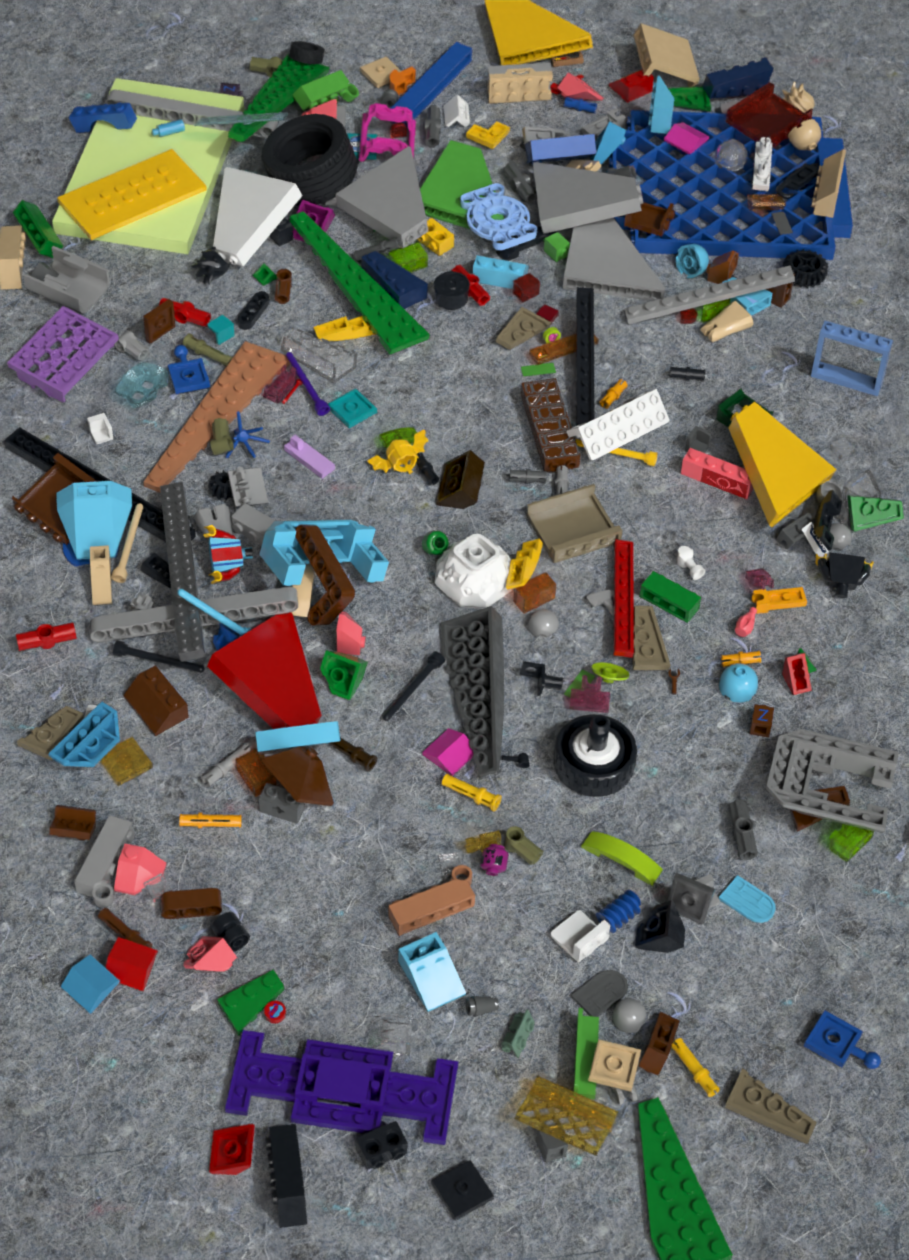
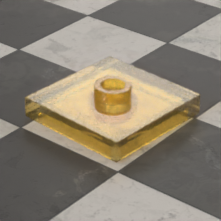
M133 737L115 745L100 760L118 786L153 768L152 762Z

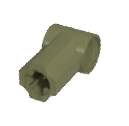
M252 57L250 60V70L263 72L272 77L273 72L277 71V67L282 64V60L279 57H271L270 59Z
M221 418L215 419L212 423L213 440L210 442L213 453L219 455L234 450V444L229 434L228 421Z
M517 826L508 828L504 841L506 850L517 853L530 865L536 864L543 855V850L524 836L522 828Z

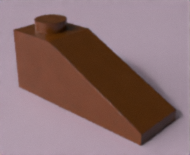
M660 1011L643 1051L639 1067L649 1073L659 1075L669 1056L680 1020Z

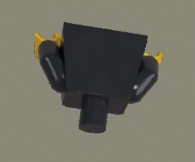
M829 552L828 557L824 553V557H819L816 554L815 563L818 565L824 580L828 582L829 587L837 588L836 597L847 598L848 590H855L857 586L862 585L870 576L874 561L866 563L865 557L831 552Z

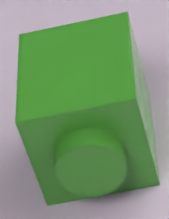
M559 232L545 238L544 251L555 262L568 256L570 243Z

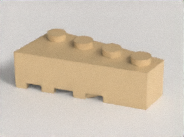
M1 226V290L22 289V267L26 233L22 232V226Z

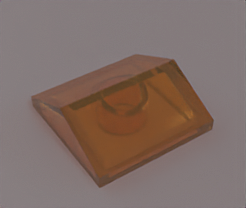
M777 194L747 195L749 210H782L786 206L784 199Z

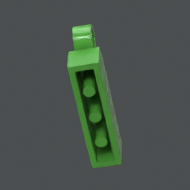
M339 70L302 85L293 96L304 111L314 108L318 104H324L328 100H334L338 96L347 102H352L358 97L359 91L355 85L349 83L343 71Z

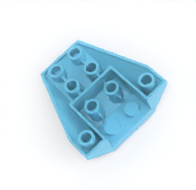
M113 481L72 483L57 492V512L77 560L90 559V547L109 545L110 557L115 558L132 509L131 488Z

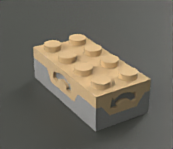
M550 63L488 66L486 92L489 104L551 100L550 81L553 79V73Z

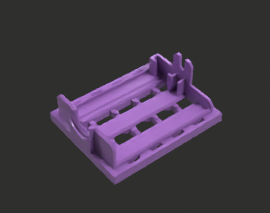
M62 306L7 364L9 368L16 371L17 377L31 385L32 389L38 386L48 397L51 396L64 403L66 401L65 395L114 346L119 337L118 334ZM67 330H70L73 333L70 337L65 339L61 337ZM85 339L86 343L80 348L78 345ZM56 341L61 343L58 349H50ZM75 350L76 353L69 360L67 356ZM45 352L48 353L50 357L41 362L39 359ZM63 361L65 364L58 372L55 368ZM34 364L38 365L39 368L34 373L29 371ZM51 373L54 374L50 380H45Z

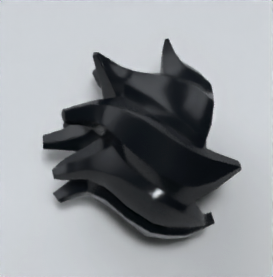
M215 246L202 251L200 260L196 264L191 265V268H200L195 275L196 278L205 275L203 283L208 281L209 285L212 279L219 278L225 274L231 265V262L226 263L221 255L215 251Z

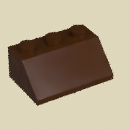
M156 665L138 674L123 695L154 736L189 718L187 703Z

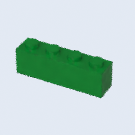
M21 200L13 214L40 254L53 258L52 247L55 246L62 249L64 245L38 206Z

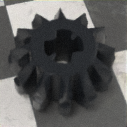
M224 470L222 473L216 472L209 481V489L212 496H217L218 500L224 498L225 501L227 498L233 499L228 472Z

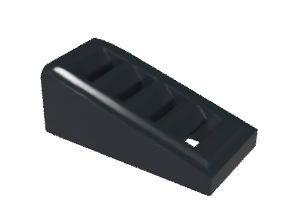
M153 553L142 563L140 570L171 588V581L168 580L170 577L169 564L156 553Z

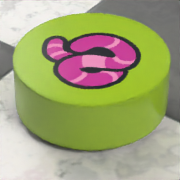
M550 327L543 333V339L549 345L555 344L561 337V333L556 327Z

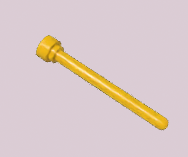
M575 439L577 446L584 447L581 439ZM616 448L609 452L643 460L649 466H655L658 455L657 452L653 451L646 452L645 454L622 448Z

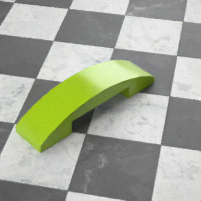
M592 831L581 846V848L597 857L603 854L635 872L634 877L651 886L654 885L663 871L655 861L642 851L616 837Z

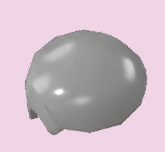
M826 481L822 483L817 489L816 497L818 502L821 503L826 494L832 489L843 502L841 487L834 482Z
M842 523L832 524L830 530L834 536L832 549L843 550L847 545L850 546L852 534L849 528Z
M545 609L534 612L528 623L529 631L536 637L539 635L548 637L554 634L559 626L558 617L555 613Z
M622 999L615 1006L612 1015L613 1023L620 1031L626 1033L637 1032L646 1019L645 1007L635 999Z

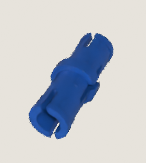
M566 97L564 107L595 114L597 103Z

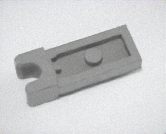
M613 109L607 112V115L583 126L582 133L585 135L594 134L596 139L608 122L621 128L624 127L625 115L616 116L617 109Z

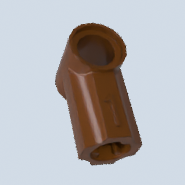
M280 269L277 271L275 301L279 304H286L290 301L292 273L288 269Z

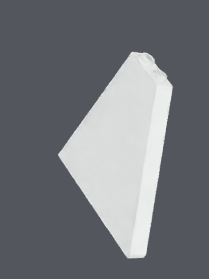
M226 167L224 169L213 247H216L215 251L226 262L244 266L302 197L296 183Z

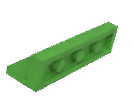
M583 1008L578 1009L573 1098L595 1099L596 1083L588 1080L598 1043L599 1017L583 1016Z

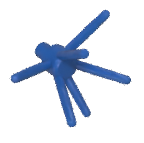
M237 411L238 428L234 430V449L239 441L243 442L252 457L256 458L247 440L253 439L265 443H270V440L249 435V433L263 430V427L249 430L243 429L240 412ZM233 450L229 451L225 457L229 458Z

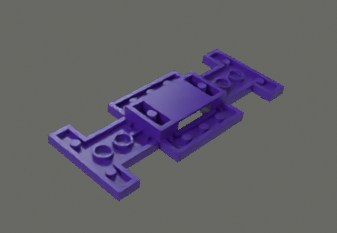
M243 1030L225 1113L247 1116L251 1097H263L294 1102L291 1115L292 1123L352 1132L368 1133L380 1128L383 1115L425 1121L423 1142L446 1145L459 1061L437 1058L434 1078L391 1072L394 1052L307 1039L305 1053L302 1058L261 1053L265 1038L264 1033ZM324 1098L361 1104V1108L317 1102V1099Z

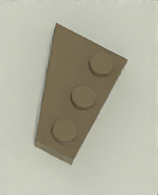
M521 307L496 337L495 342L511 350L551 326V322Z
M65 706L48 718V722L44 725L34 728L30 735L20 738L17 741V745L52 761L53 758L49 757L48 753L83 720L84 715L80 711Z

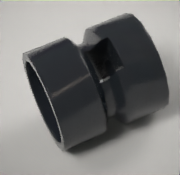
M234 912L220 915L212 924V930L216 936L224 938L233 952L240 950L249 942L250 935L245 927L241 925Z

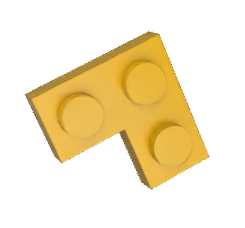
M497 121L488 130L474 124L466 132V138L494 149L510 132V127Z

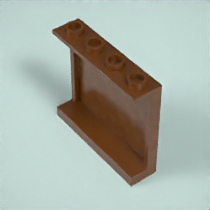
M57 453L53 457L55 465L19 500L14 496L12 500L15 504L13 507L18 513H24L31 523L34 524L36 522L43 532L52 534L53 539L58 543L62 542L68 545L70 541L57 512V492L72 483L97 481Z

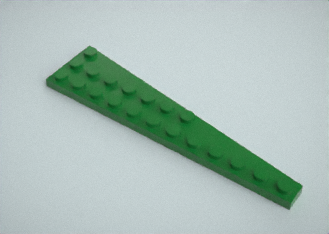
M287 54L282 64L277 67V71L273 72V76L268 79L255 96L253 103L248 105V109L243 112V116H240L238 121L229 130L228 137L237 142H244L296 99L293 94L302 85L326 76L329 73L330 67L322 64L298 62Z
M304 211L290 216L289 221L300 236L303 237L306 244L313 248L312 252L314 255L319 256L321 264L328 268L329 275L353 304L356 311L361 312L363 315L362 319L370 324L371 331L379 336L380 343L389 355L429 339L430 334Z

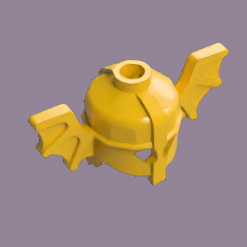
M422 430L414 435L413 445L407 440H393L386 450L387 459H382L376 455L367 460L368 464L373 466L374 471L381 469L387 473L390 468H393L394 471L397 470L411 474L417 462V454L425 452L424 445L429 441L426 438V431Z

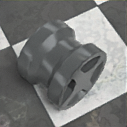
M392 89L385 90L382 95L381 104H385L390 108L397 102L398 93Z

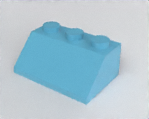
M477 255L473 265V274L479 277V283L522 291L529 265Z

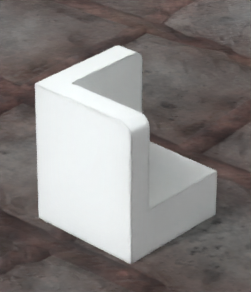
M105 413L87 418L89 431L96 444L113 440L112 427Z

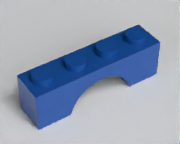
M117 103L85 107L78 106L73 109L69 119L76 133L90 132L97 120L109 122L117 130L131 129L137 117L130 103Z

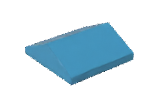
M88 955L71 968L61 988L91 1014L118 985L120 980L92 955Z

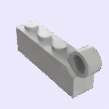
M246 503L231 516L232 529L261 546L266 530L276 521Z
M109 815L75 879L76 892L93 897L95 905L100 908L109 907L114 902L113 888L109 885V880L117 872L118 860L124 844L132 843L135 831H133L132 822ZM100 893L109 894L106 898L97 897Z

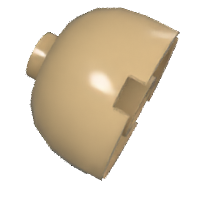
M814 119L801 123V127H794L790 131L788 138L791 144L799 150L810 151L815 149L821 138L820 126Z

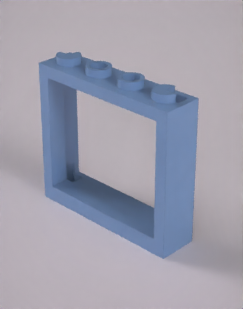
M824 321L819 334L811 377L878 396L883 384L893 340ZM825 338L882 354L877 378L821 362Z

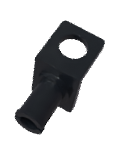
M523 662L519 674L538 678L537 696H541L544 687L562 689L563 677L546 675L545 664ZM528 667H533L536 670L533 672H529L525 669Z

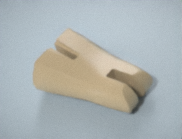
M734 301L707 322L700 331L705 336H708L711 342H716L730 334L751 328L753 326V319L739 303Z

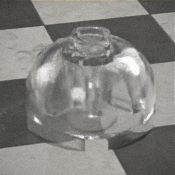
M733 139L723 141L717 147L714 160L716 165L721 169L722 166L727 168V171L742 169L747 162V150L744 144Z

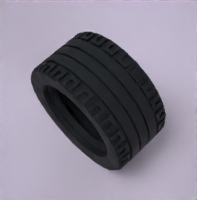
M325 114L303 115L283 123L268 136L261 152L262 162L268 177L296 183L302 197L295 206H300L302 200L317 205L335 198L336 193L352 183L357 172V159L345 127L337 119ZM322 155L310 163L297 165L309 157Z

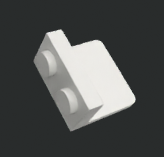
M576 911L551 932V938L579 963L598 946L608 940L610 924L604 920L599 925H596L582 911Z

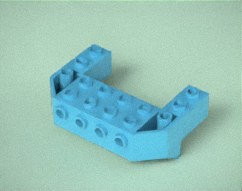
M354 520L274 521L265 532L259 555L283 585H301L306 564L310 563L295 536L296 527L301 524L317 525L320 528L339 563L351 562L367 582L384 581L389 561L372 542L376 530L372 526H364Z

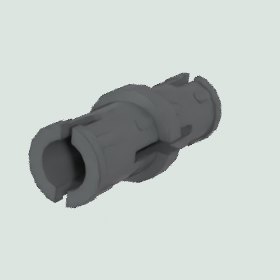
M530 469L510 470L509 481H526V483H546L547 471H530Z

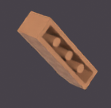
M458 865L452 870L451 880L447 883L432 886L429 890L414 893L406 899L396 900L391 905H388V916L399 936L475 906V894L470 886L472 883V870L466 865ZM459 874H464L468 878L465 880H460L456 878V876Z

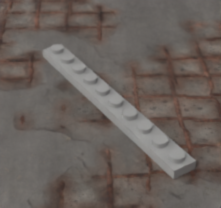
M790 266L781 267L624 308V312L629 325L795 282V277Z

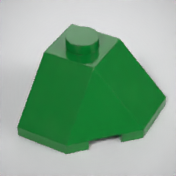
M326 650L320 670L327 679L331 693L351 700L363 680L368 661L352 655Z

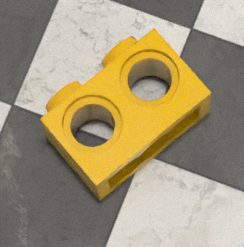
M433 218L428 219V232L417 240L440 256L454 247V234Z

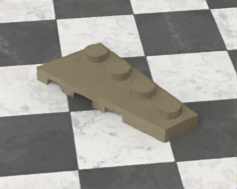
M634 606L633 670H669L671 664L653 606Z
M742 1068L725 1108L808 1144L817 1122L794 1105L790 1106L783 1100V1097L771 1092L765 1087L764 1083L758 1079H753L748 1075L749 1072Z

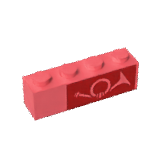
M690 448L683 458L682 475L744 499H748L754 489L745 468Z

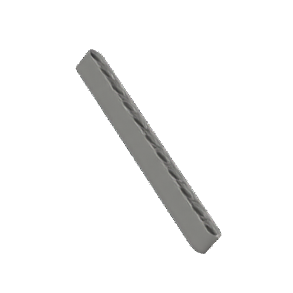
M111 90L105 101V104L130 103L135 115L166 121L182 119L184 124L228 132L235 122L238 121L239 117L243 116L241 111L121 90ZM272 118L251 136L268 138L277 128L278 121Z
M281 587L201 600L232 621L289 613L298 609V594L294 587ZM173 605L98 616L90 621V636L95 642L112 641L176 630ZM200 610L201 626L221 623Z

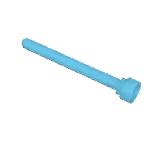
M184 589L178 590L177 594L238 633L239 637L252 630L250 627H241Z

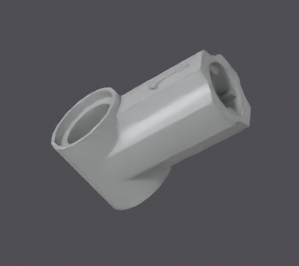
M126 331L119 336V340L114 344L118 351L121 353L126 351L138 361H144L149 354V348L140 343L131 331Z

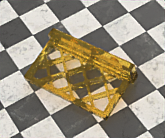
M537 1076L533 1087L517 1111L515 1120L597 1156L608 1134L614 1128L618 1111ZM532 1098L542 1101L543 1103L535 1104ZM552 1107H555L564 1112L555 1113ZM547 1108L550 1114L540 1115L538 1110ZM533 1111L535 1117H528L523 1113ZM573 1116L584 1121L575 1122ZM567 1117L570 1123L561 1125L559 1119ZM553 1120L556 1126L550 1127L544 1121ZM593 1125L604 1130L596 1131ZM588 1127L590 1133L582 1134L579 1128ZM573 1129L576 1135L570 1136L564 1130ZM594 1138L597 1145L594 1147L586 1143L585 1140Z

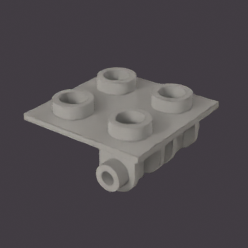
M238 467L236 470L227 471L235 507L242 506L244 503L247 505L268 503L261 468L243 469V467Z

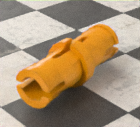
M619 379L613 387L607 390V394L599 401L601 407L607 404L604 408L608 409L615 400L620 398V394L628 387L625 380L620 384L623 379Z
M739 651L738 654L721 655V660H729L721 662L722 667L736 663H761V657L753 658L760 656L761 653L760 651L747 653Z

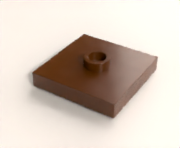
M170 299L143 316L145 338L149 344L176 327L174 305Z

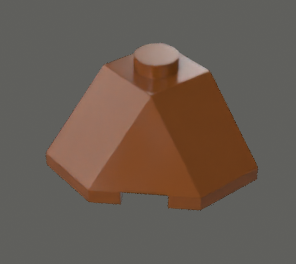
M732 250L714 258L712 264H708L706 270L708 274L707 281L720 284L730 279L737 267L739 253Z

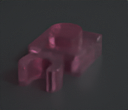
M763 568L746 571L745 578L753 585L759 586L762 590H765V586L774 588V580Z

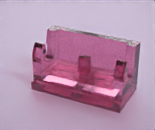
M286 365L281 368V374L270 387L268 384L265 386L263 398L278 404L297 381L296 368L291 367L290 371L287 372Z

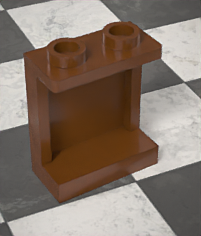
M643 202V204H640L641 211L625 215L624 226L663 236L665 230L668 231L670 220L674 219L675 210H673V203H670L668 209Z

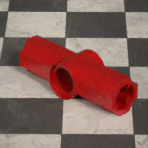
M456 265L451 270L459 272L469 279L470 289L468 296L472 297L480 306L490 301L491 296L479 284L480 279L478 276L469 274L461 265Z
M162 298V299L160 300V304H162L163 302H165V301L168 300V299H167V298ZM173 301L175 319L179 323L186 324L191 322L207 327L211 319V313L195 308L189 301H183L182 303Z
M73 622L57 626L42 624L37 630L16 634L19 651L36 647L50 649L56 643L77 639Z

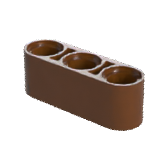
M217 888L168 891L160 896L161 916L165 919L214 916L222 912L221 891Z

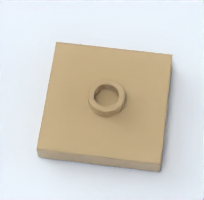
M387 57L360 67V72L376 88L389 84L390 73L396 69L398 72H401V70Z
M598 1039L588 1081L632 1092L641 1049Z

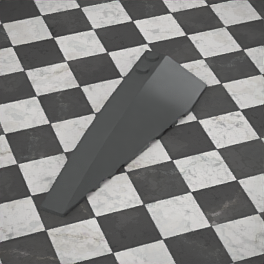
M490 606L441 622V654L447 662L445 667L451 679L450 683L455 692L456 703L461 719L465 724V732L468 734L469 745L473 750L474 761L480 777L499 772L504 718L502 617Z

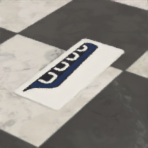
M812 522L802 528L815 554L823 557L824 553L827 554L829 552L817 537Z

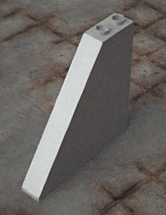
M409 146L335 194L338 208L390 240L399 237L402 241V248H405L428 232L427 219L412 150Z
M539 162L533 163L539 217L544 234L641 211L640 204H643L640 184H636L635 178Z
M614 218L573 227L564 273L563 289L576 291L577 287L594 288V293L649 301L664 298V285Z

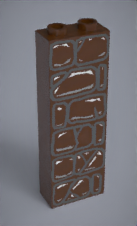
M556 378L521 383L522 402L543 470L547 472L556 471V468L561 466L562 470V465L568 469L579 468L581 455L575 437H568L566 432L572 427Z

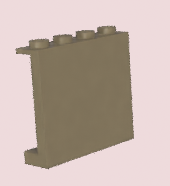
M594 484L527 504L526 516L553 563L614 545L615 539H622L623 530L620 525H613L594 493Z

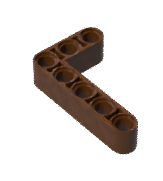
M301 524L296 527V539L326 590V593L308 612V622L313 626L329 625L354 599L355 590L320 528L317 525Z

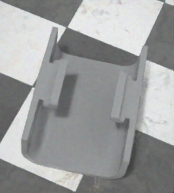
M53 246V264L51 268L59 273L58 277L47 274L43 282L25 274V287L34 293L84 314L106 293L110 282L108 269Z

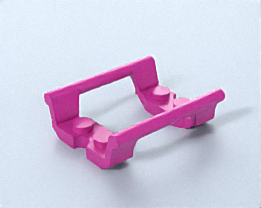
M378 103L369 105L367 113L362 115L359 161L364 162L369 152L383 154L384 151H390L392 155H396L408 146L411 147L414 160L416 121L412 118V111L406 107L399 106L391 109L385 104ZM372 117L398 123L408 121V145L397 139L383 137L367 141L368 125Z

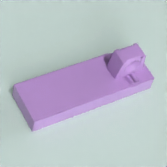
M297 435L292 436L290 442L284 445V451L321 479L335 470L334 463Z

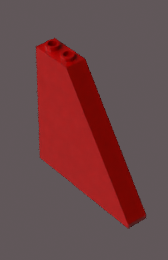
M292 612L277 614L212 654L207 667L273 729L317 724L322 715Z

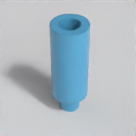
M180 119L157 125L156 129H152V135L162 137L185 131L183 120Z

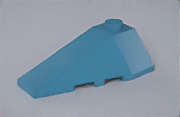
M608 122L596 140V154L591 156L589 160L599 161L602 165L619 145L624 144L626 130Z

